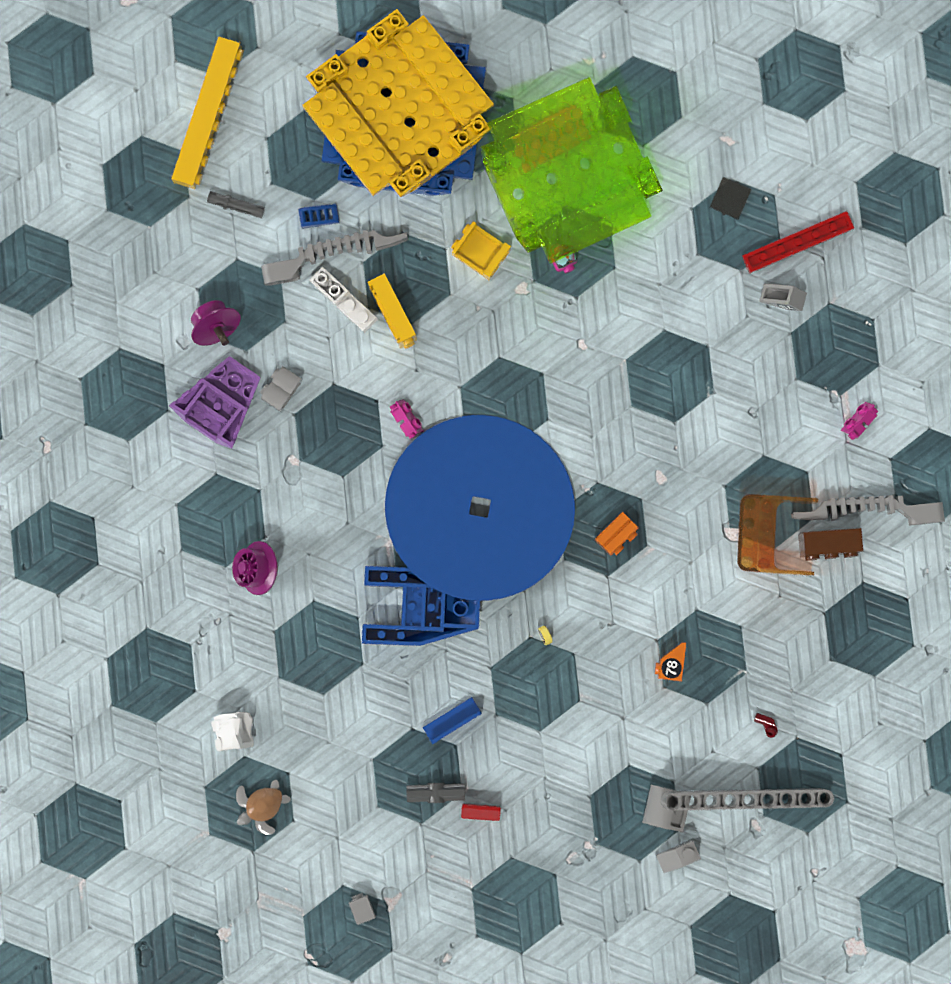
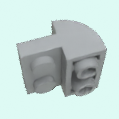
M651 785L642 823L683 832L688 810H669L664 808L660 801L661 796L665 792L675 790ZM674 796L668 798L669 806L674 805ZM691 796L687 798L688 806L690 804Z

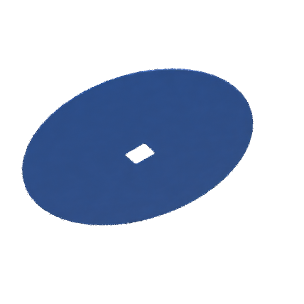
M470 415L457 417L426 430L401 454L393 468L386 489L385 517L387 529L393 546L401 560L413 574L428 586L449 596L465 600L489 601L502 599L518 594L535 585L560 560L568 545L574 525L575 500L573 488L568 473L558 455L540 436L530 429L511 420L495 416ZM472 497L491 500L487 518L469 514Z

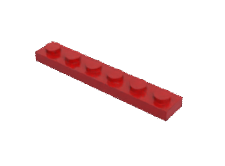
M845 211L742 255V259L749 274L854 230V225L848 212Z

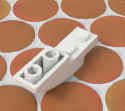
M323 267L309 280L339 311L364 333L378 320Z

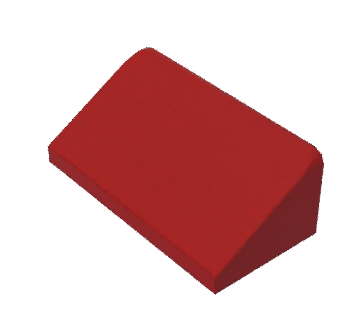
M463 803L461 818L499 821L501 807Z

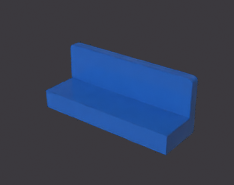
M471 697L427 724L423 729L431 743L434 744L482 713Z

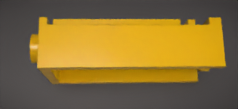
M385 273L368 281L369 289L373 293V297L399 348L404 347L407 349L415 345L414 341L417 340L416 334Z

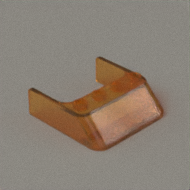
M745 495L740 502L737 552L739 568L743 571L763 574L814 576L813 571L781 570L776 568L774 564L777 507L784 502L818 503V498Z

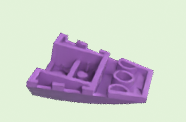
M229 356L211 370L207 376L200 379L196 385L184 392L180 398L173 401L169 407L191 427L215 443L232 449L261 377Z

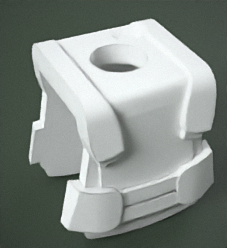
M236 712L214 717L211 724L213 732H216L217 736L215 740L217 751L254 746L253 736L251 735L253 717L251 718L250 713Z

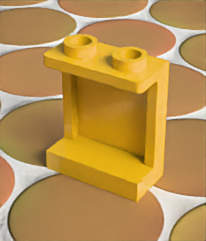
M473 221L471 225L467 224L463 229L462 233L464 235L460 240L456 239L451 247L453 249L452 255L487 280H490L511 251V246L507 243H502L477 226V223Z

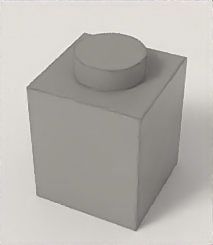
M362 893L351 897L352 901L349 902V906L357 925L376 917L368 894L363 896Z

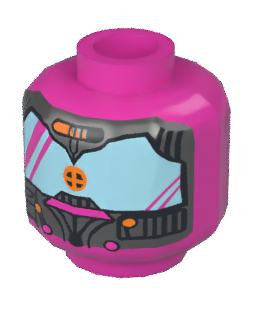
M562 244L551 250L550 260L557 272L564 271L566 274L575 269L574 265L577 263L578 258L571 246Z

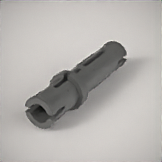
M212 191L208 194L207 203L218 205L225 210L231 209L252 215L260 219L263 217L265 207L232 198L228 194L225 196Z

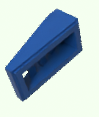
M336 204L298 208L302 229L339 223ZM328 210H332L333 219H329ZM320 211H324L325 220L321 219ZM313 212L317 213L318 221H314ZM309 213L310 222H306L305 214Z

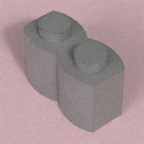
M283 366L281 369L277 368L271 376L273 378L270 385L266 384L260 392L262 394L261 399L280 412L287 405L302 382L300 377Z

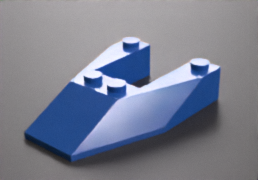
M365 566V586L403 588L401 626L363 624L362 644L422 646L479 629L480 601L460 599L439 592L420 580L408 568Z

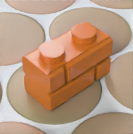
M622 512L595 538V541L610 556L613 553L617 556L625 548L622 544L626 540L631 542L638 535L636 532L638 527Z

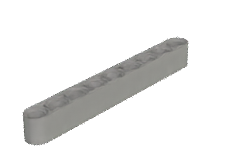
M822 788L668 791L661 796L660 801L664 808L673 811L829 807L834 802V795L831 791ZM787 793L789 799L786 803H783L782 796ZM806 793L807 801L802 803L801 796ZM825 793L826 800L821 803L820 795ZM749 794L751 801L745 804L744 797ZM768 794L770 800L767 804H764L763 797ZM692 795L694 803L688 806L687 798ZM712 795L713 802L707 805L706 798ZM727 795L732 796V802L729 805L725 803ZM670 796L675 798V803L672 806H669L667 802Z

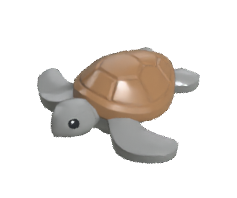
M278 780L272 781L270 788H263L253 792L249 798L246 796L244 786H240L237 789V803L246 808V812H243L238 817V825H246L253 819L259 832L267 835L275 832V829L265 821L270 820L277 814L281 803L286 804L291 801L289 796L282 795V792L278 790Z

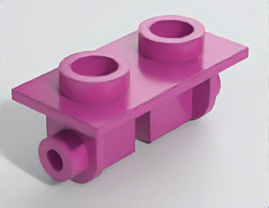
M404 399L396 401L395 404L390 406V412L397 423L404 420L400 428L406 437L412 439L416 434L424 431L420 420L413 415L411 406Z
M868 402L861 404L857 408L856 413L844 423L841 431L849 434L848 437L852 440L858 439L866 429L862 423L864 422L869 426L877 417L878 410L874 408L875 405Z

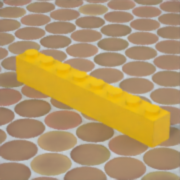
M218 36L171 178L176 184L196 189V186L200 185L203 174H201V171L207 165V153L214 144V138L212 137L214 131L217 132L219 129L220 121L218 119L220 113L223 114L225 111L226 103L224 101L226 96H229L231 93L232 85L230 83L232 78L235 79L238 70L236 65L243 56L241 44Z

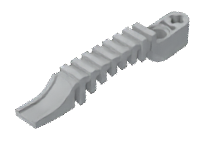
M365 230L362 234L357 232L354 233V236L350 237L349 235H344L345 238L342 239L336 237L333 241L328 239L325 243H321V241L316 242L317 245L307 244L305 251L303 247L298 248L299 256L296 259L262 265L264 285L271 286L299 280V271L307 261H310L311 265L316 264L315 254H319L320 260L325 259V250H328L329 256H334L333 248H337L338 254L343 253L342 246L346 245L347 251L350 253L352 252L351 244L355 243L357 253L362 252L360 242L365 241L367 254H372L370 239H374L376 251L407 241V232L395 236H382L375 230L370 232Z
M893 495L885 498L884 496L876 498L871 496L866 499L864 497L857 499L851 497L847 500L845 498L838 500L832 498L821 502L820 506L814 511L791 513L792 519L826 520L828 519L827 507H829L830 521L838 519L836 506L839 507V516L841 517L847 515L846 506H848L849 514L856 512V505H858V512L866 510L865 505H867L868 512L875 510V504H877V512L885 511V506L887 507V515L895 513V510L899 511L908 519L909 526L945 522L943 502L907 506L904 504L903 496H897L894 499Z

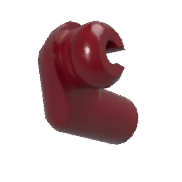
M756 713L754 722L762 724L766 735L769 738H774L778 733L774 719Z

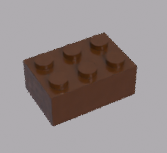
M862 528L803 532L798 535L800 558L805 557V561L820 559V556H824L825 559L839 558V555H844V558H853L858 556V553L863 552Z

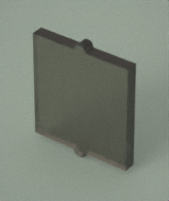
M723 177L710 208L721 212L723 216L728 215L738 220L752 189L739 184L738 181L734 182Z

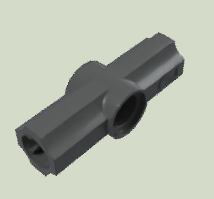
M465 784L407 785V802L465 801Z

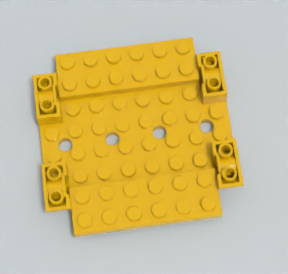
M398 9L394 10L367 30L366 36L340 56L335 54L306 76L307 80L319 93L305 102L302 107L372 196H375L390 185L400 198L415 191L475 146L491 130V127L481 115L492 108L494 103L424 15L409 25ZM364 58L368 61V65L360 67L357 63L358 60ZM388 88L392 94L389 97H384L381 94V90ZM407 118H412L415 120V125L408 127L404 121ZM436 148L439 154L432 157L428 154V150Z

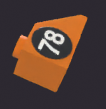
M680 643L663 656L659 663L655 664L654 674H658L657 679L682 681L686 643Z

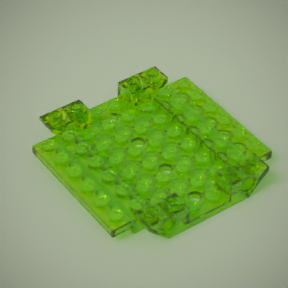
M588 77L487 123L494 141L481 146L480 149L483 165L516 239L527 253L543 247L550 264L651 218V213L644 198L647 199L663 191L648 156L643 158L628 124L632 119L617 85L599 93L598 96L591 78ZM615 143L622 146L620 154L614 151ZM582 158L589 161L587 169L582 168L580 165ZM548 174L555 176L556 181L554 184L548 183ZM514 189H519L522 192L521 199L514 198Z

